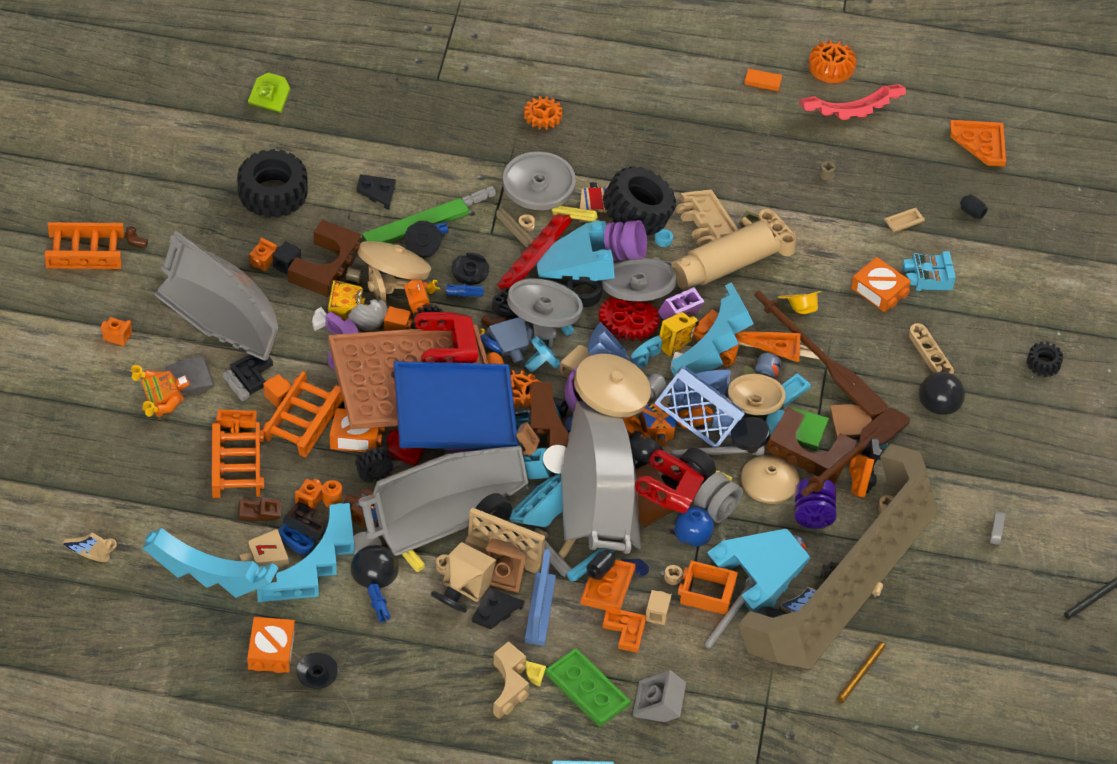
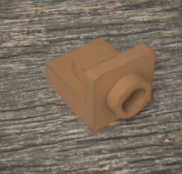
M528 422L521 424L516 436L519 443L523 444L521 446L522 454L529 456L537 450L536 447L540 440Z

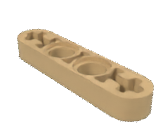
M919 323L913 324L910 327L909 338L932 373L943 371L954 374L953 367L927 328ZM929 344L931 348L926 349L922 345ZM932 357H937V358H939L941 361H940V362H934V361L931 360V358H932Z

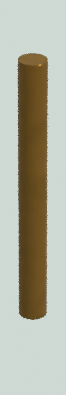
M883 642L877 644L837 697L838 702L844 703L886 647Z

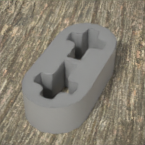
M995 512L990 537L991 544L1000 545L1005 512Z

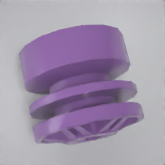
M627 221L625 225L622 222H613L606 225L604 233L605 250H611L613 261H624L626 258L637 260L645 257L647 236L641 221Z

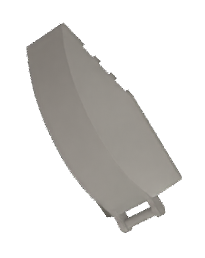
M175 231L170 236L167 256L160 268L168 275V278L154 295L209 337L215 336L223 343L229 342L237 349L243 348L250 355L264 361L268 360L278 331V323L273 307L266 295L253 280L236 266L201 248Z
M577 401L572 417L571 431L568 435V445L564 453V463L561 466L564 540L588 537L590 550L601 548L618 550L629 554L631 544L636 549H641L638 493L635 488L637 477L626 426L622 417L602 414L585 402ZM598 538L619 540L621 543L598 540Z
M520 446L446 454L377 481L373 494L358 500L359 505L362 506L366 522V537L371 539L383 535L394 556H397L469 526V511L471 508H476L479 502L486 496L499 493L504 497H510L528 484L522 449ZM373 503L375 505L379 526L376 528L374 526L373 516L370 505Z

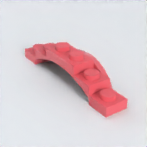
M901 84L882 86L867 97L846 103L826 102L816 96L799 99V106L805 109V111H815L817 108V111L825 116L833 115L834 112V115L841 120H848L852 116L866 117L867 114L873 113V107L882 108L885 104H890L889 98L896 99L900 98V95H906V88Z

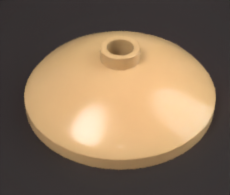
M761 374L739 376L730 383L728 388L729 400L743 409L745 413L751 415L771 414L779 410L785 402L786 394L783 386L775 379Z
M775 455L754 457L744 465L741 472V484L745 492L753 499L767 504H777L789 500L795 495V486L799 483V474L793 464Z

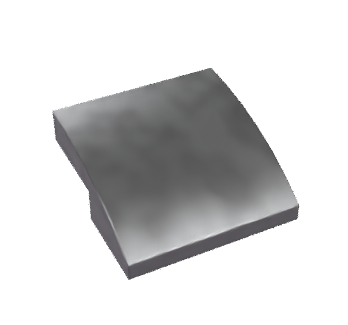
M204 356L185 359L165 367V370L171 371L176 379L184 375L187 376L190 386L181 390L183 397L192 392L199 395L214 387Z

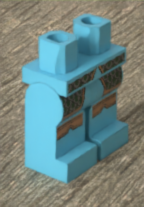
M943 251L942 255H919V253H915L912 259H903L902 270L903 272L912 271V273H906L905 277L911 281L910 285H915L916 291H921L922 289L953 290L956 276L950 251Z

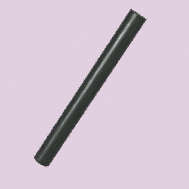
M1117 577L1066 611L1064 616L1067 619L1072 618L1117 587Z

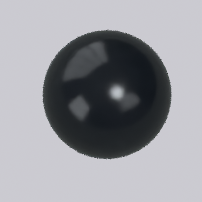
M936 372L929 375L922 382L919 389V399L927 410L936 414L947 415L961 408L965 399V390L962 382L955 375L948 372Z
M369 545L360 549L351 562V575L353 579L366 588L371 584H378L379 588L386 587L396 579L399 572L396 556L388 548L381 545Z

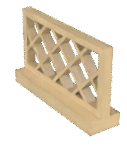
M471 508L469 511L468 537L465 540L466 545L486 553V547L492 538L510 542L526 555L524 569L535 574L536 572L539 573L544 557L545 536ZM485 526H488L491 529V531L489 532L485 528ZM506 533L510 538L507 539L503 534ZM531 539L539 541V543L535 544ZM524 540L528 546H525L521 541Z

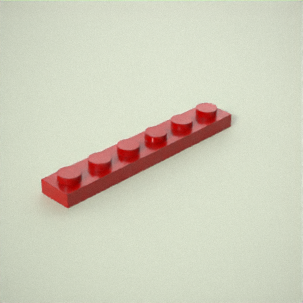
M558 214L552 217L549 224L542 229L538 237L532 241V244L522 253L521 257L513 263L509 271L502 276V279L497 284L500 290L510 288L514 283L525 278L572 222L570 215Z

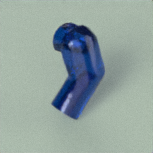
M621 559V561L636 564L635 572L641 576L648 574L649 567L641 559Z

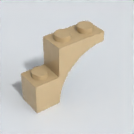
M509 641L494 653L493 665L500 671L505 683L504 690L494 702L493 714L498 719L503 715H508L515 705L519 702H524L529 695V683L520 676L526 668V656Z

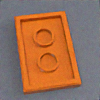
M615 559L614 567L601 580L593 579L589 576L580 599V604L619 614L636 564Z

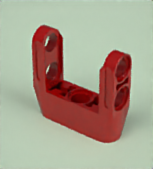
M422 312L415 316V326L422 331H451L454 348L429 349L421 354L422 362L476 363L478 361V348L471 316L453 312ZM422 320H427L425 323H419ZM440 320H446V322L438 323Z
M663 450L653 451L649 459L653 468L680 483L676 490L650 476H641L635 482L636 492L666 509L686 514L705 477L692 466ZM654 457H661L663 459V463L656 462ZM671 466H678L681 472H674ZM639 482H646L649 488H642ZM657 492H664L666 494V498L659 497Z

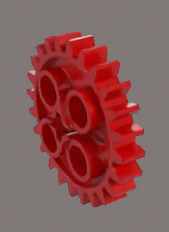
M610 297L609 301L605 300L604 304H601L598 315L599 322L611 331L612 335L616 334L617 339L624 337V340L627 341L628 338H631L633 342L635 338L642 341V337L648 339L649 334L654 335L660 320L657 308H653V303L647 304V301H628Z

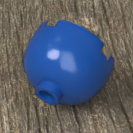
M690 506L686 514L679 513L676 518L674 529L676 537L684 544L687 542L691 543V546L704 545L710 541L713 535L714 520L706 509Z

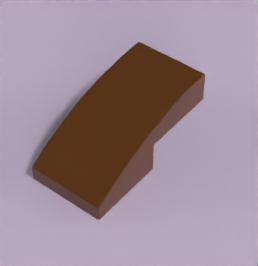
M261 497L260 502L243 499L239 501L238 520L268 521L280 519L281 500Z

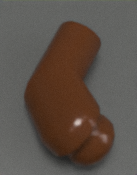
M128 226L125 237L129 244L146 248L148 239L138 237L136 228Z
M484 315L481 322L489 327L508 321L509 318L499 317L493 319L488 315Z

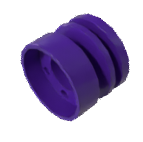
M806 478L795 486V519L797 523L811 529H820L832 525L836 520L835 485L831 481L826 480L822 490L819 492L813 491L807 497H804L801 491L808 486V480L810 479Z

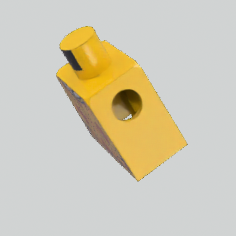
M333 280L328 313L333 312L336 316H340L342 320H347L348 315L357 304L361 303L368 306L370 305V300L373 299L363 298V288L360 286Z
M680 312L662 321L659 334L662 340L661 350L669 357H672L675 352L686 346L692 340L694 328L699 325L697 318L694 316L688 317L685 313Z

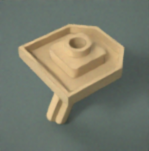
M371 265L368 266V288L370 292L374 293L376 300L382 299L386 302L387 294L393 293L394 289H405L404 285L410 281L409 279H395L394 275L380 274L378 269Z

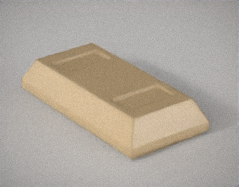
M917 208L884 219L893 233L925 221Z

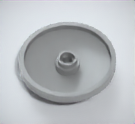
M538 151L521 154L507 164L503 173V188L507 196L516 204L528 209L548 210L561 206L571 198L575 190L576 177L571 165L563 158L548 152Z
M649 258L625 259L624 261L614 263V279L602 280L603 289L613 297L628 301H648L661 298L675 288L676 272L670 265L659 260Z
M544 279L518 281L510 287L507 297V303L516 315L530 323L545 327L572 325L579 320L583 308L581 299L571 289Z

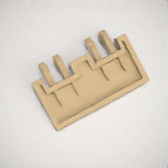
M712 189L680 194L679 199L682 203L677 205L675 210L678 214L682 213L680 218L683 222L694 221L699 228L691 234L694 239L698 238V246L705 245L738 230Z

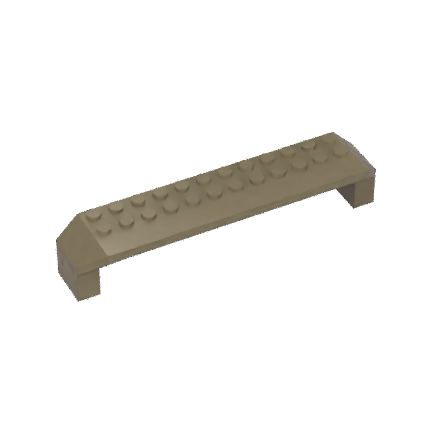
M890 444L880 456L888 486L901 490L801 610L775 618L749 611L742 619L739 627L748 654L780 664L806 669L812 668L869 598L877 582H882L938 513L927 469L919 451Z

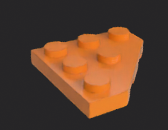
M950 120V138L987 166L1005 167L1006 152L1003 123Z

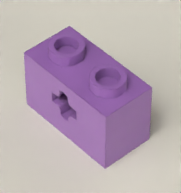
M692 288L666 299L658 313L663 320L680 312L691 317L698 313L704 304V300L696 289Z

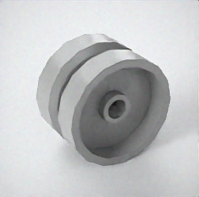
M717 472L710 476L700 487L694 499V506L706 509L714 522L720 523L728 518L736 509L743 496V489L735 482H730L729 478L723 473Z

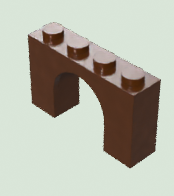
M321 220L314 230V244L333 251L338 255V258L332 263L318 265L296 257L288 268V282L328 297L332 291L333 280L339 281L341 278L343 279L347 268L354 263L355 256L362 243V234Z
M787 407L765 448L771 454L785 459L790 464L796 465L806 472L819 477L856 446L857 441L840 433L832 448L825 453L814 454L804 450L797 442L796 434L801 427L805 415ZM845 466L828 480L835 485Z

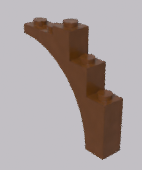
M532 382L529 398V425L536 435L548 433L547 449L553 445L567 447L569 433L557 414L553 400L552 383Z

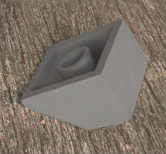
M671 670L640 680L633 716L659 722H667L679 718L686 682Z

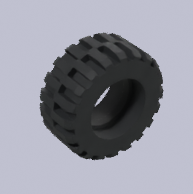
M261 150L258 154L254 153L250 155V158H246L238 169V195L241 203L250 212L254 211V214L258 216L264 215L265 218H270V216L280 218L281 215H290L292 211L298 210L299 206H302L307 198L308 180L306 167L298 157L295 158V155L290 152L287 154L284 150ZM268 180L285 182V184L278 187H266L260 183Z
M636 166L621 169L614 175L604 192L603 205L605 210H607V215L613 219L614 223L622 222L625 225L627 221L639 220L643 223L646 234L649 236L660 232L665 227L675 211L676 198L672 188H669L668 182L662 180L660 175L654 174L651 170H645L643 167L636 168Z

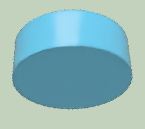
M662 229L660 232L655 233V243L661 247L670 246L673 243L672 232Z

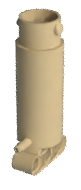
M763 209L759 213V221L751 223L749 219L743 217L741 221L745 227L693 249L687 253V256L673 261L671 267L676 272V283L682 290L686 291L699 284L706 285L776 252L784 256H791L795 252L796 236L773 210Z

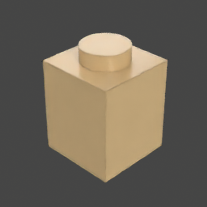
M651 591L646 610V621L665 625L672 594L663 591Z

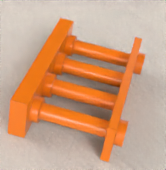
M48 222L49 238H53L52 251L45 250L46 268L122 269L121 251H116L117 238H124L123 223ZM61 238H72L71 251H60ZM80 238H91L90 251H79ZM99 238H110L109 251H97Z
M302 371L299 377L294 379L291 389L270 421L265 423L263 427L265 440L270 442L273 435H277L297 444L299 455L306 458L334 416L336 408H339L343 402L340 387L336 385L332 391L327 392L309 384L306 372ZM305 390L326 399L323 406L318 407L298 397ZM293 405L315 413L316 416L313 421L309 422L290 414L289 411ZM283 420L305 428L306 432L303 436L299 437L280 429L279 426Z
M256 422V432L237 434L224 433L220 429V423H212L213 498H221V490H224V488L256 487V497H260V489H264V477H260V442H264V432L260 430V422ZM236 440H256V448L221 447V443ZM225 456H256V463L224 464V462H221V458H225ZM256 471V479L224 480V478H221V474L225 472Z

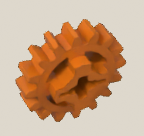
M539 96L538 100L532 98V102L528 101L527 106L524 107V119H527V124L532 123V127L538 126L539 130L542 127L548 130V126L555 128V124L559 125L560 120H562V107H560L559 102L555 103V99L548 100L547 96L545 99Z

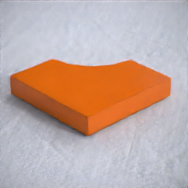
M858 454L850 461L848 471L852 477V494L865 498L874 459Z

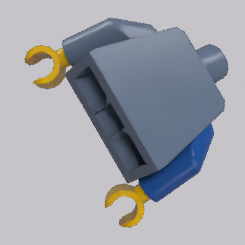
M518 317L489 326L487 334H485L483 328L480 329V337L482 343L493 352L498 353L502 358L511 356L513 363L519 364L524 361L522 352L526 351L531 343L534 330L528 321Z

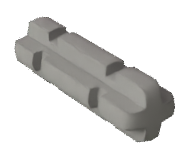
M493 186L485 188L486 190L481 189L471 193V196L466 195L462 197V200L468 207L472 203L476 204L486 200L487 197L495 196L496 190Z
M232 370L225 371L223 378L235 394L238 395V398L241 401L249 399L248 390L244 388V385L235 376Z

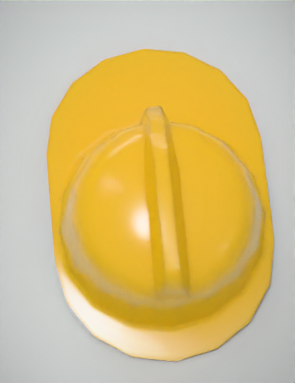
M818 292L781 295L777 297L788 298L793 310L799 314H808L818 310Z

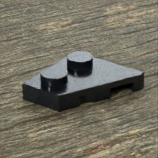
M360 174L357 193L368 197L369 200L375 203L378 201L384 204V208L390 210L396 179Z
M489 587L472 617V622L492 629L500 621L509 618L511 613L518 608L521 610L525 605V601Z

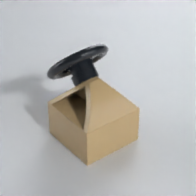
M461 542L448 557L443 585L447 587L445 593L442 595L436 591H431V596L462 613H466L467 608L457 603L461 595H464L478 602L486 594L491 584L496 559Z

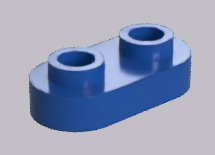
M285 524L279 528L282 543L301 555L312 552L313 539L298 530L290 529Z

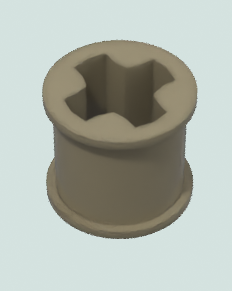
M830 161L823 162L820 177L824 180H832L836 166Z
M349 267L346 281L360 284L363 270Z

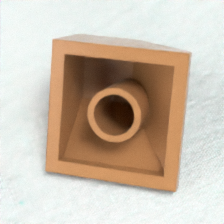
M492 538L486 547L485 553L496 559L490 586L519 593L526 555L512 543Z

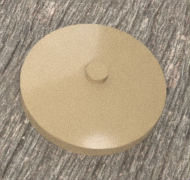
M365 241L360 244L358 249V255L363 261L385 273L410 280H425L429 277L430 265L424 259L400 245Z
M595 354L589 356L579 364L574 376L575 388L582 400L594 410L612 417H630L640 413L646 407L651 395L650 384L645 374L632 362L616 355Z

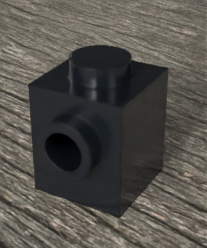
M285 241L273 254V268L288 275V268L296 257L301 259V249Z

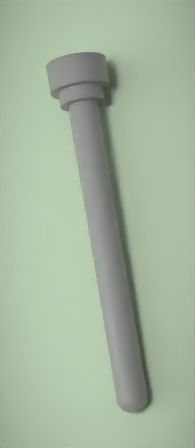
M736 446L698 448L708 455L748 453L747 450H742ZM764 446L759 448L756 453L751 454H755V456L764 455ZM688 449L672 450L670 455L678 458Z
M750 576L746 579L745 589L705 642L706 648H712L744 604L741 595L756 585Z

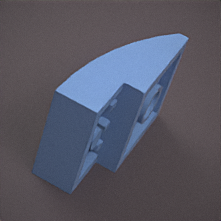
M600 322L589 340L588 352L590 355L611 354L629 360L626 349Z
M713 370L696 374L725 397L728 396L731 375L729 370ZM678 380L674 383L675 392L686 390L683 381ZM698 392L689 393L690 403L702 402L701 395ZM686 393L675 395L678 405L688 404ZM670 395L669 403H674L673 395ZM704 404V405H707L708 407H710V406H712V405H714V404ZM688 407L677 408V412L688 409Z

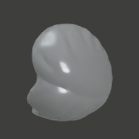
M382 299L370 300V305L368 306L361 303L357 304L348 315V319H351L356 327L361 330L375 331L384 322L388 311L387 304Z

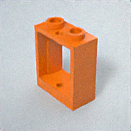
M691 560L689 568L685 567L682 579H685L684 584L680 583L678 595H681L680 604L726 615L736 586L738 572ZM693 577L726 585L722 599L689 592Z

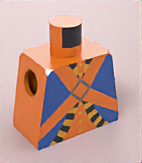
M669 403V404H664V405H665L666 407H667V406H674V403ZM647 404L640 412L643 430L649 434L650 438L663 447L667 445V440L674 439L676 419L656 404Z

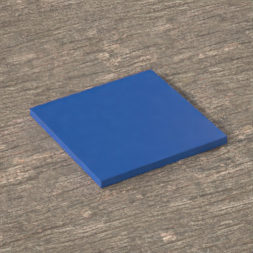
M394 361L393 370L400 448L491 449L519 446L516 436L517 428L509 364Z

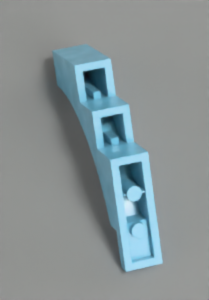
M732 282L725 285L728 293L725 294V298L721 299L719 314L707 334L691 349L671 361L674 367L671 371L674 376L682 365L694 374L711 371L723 365L719 354L739 344L734 334L754 324Z
M349 503L329 505L328 526L317 547L296 565L276 573V582L258 588V602L319 597L318 577L337 575L336 555L354 554V536Z
M163 528L149 532L145 537L146 542L142 547L177 578L189 573L206 588L217 583L220 584L235 598L270 584L278 570V567L273 563L259 567L254 561H233L206 554L176 539Z

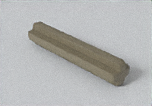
M504 208L496 211V216L528 248L532 244V237Z

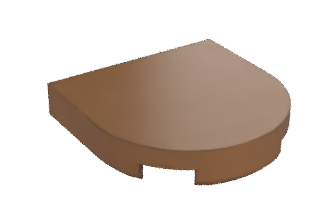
M830 405L829 410L836 439L840 433L851 439L860 438L862 429L872 421L871 416L867 415L858 405Z

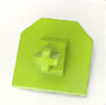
M269 72L258 77L248 99V104L282 113L291 90L285 77Z

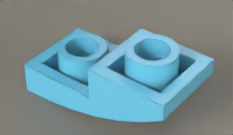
M659 335L639 346L631 355L630 362L636 364L638 368H642L648 365L649 357H654L661 353L662 340Z

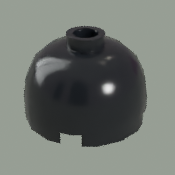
M635 430L630 435L629 440L634 466L638 468L650 463L649 459L653 451L663 449L649 436L644 438L641 436L642 432ZM659 456L654 457L656 462H659L662 459Z

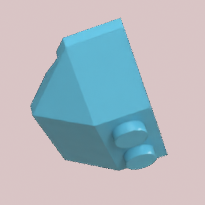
M555 473V476L545 480L512 510L511 522L540 527L550 525L552 520L563 512L561 473Z

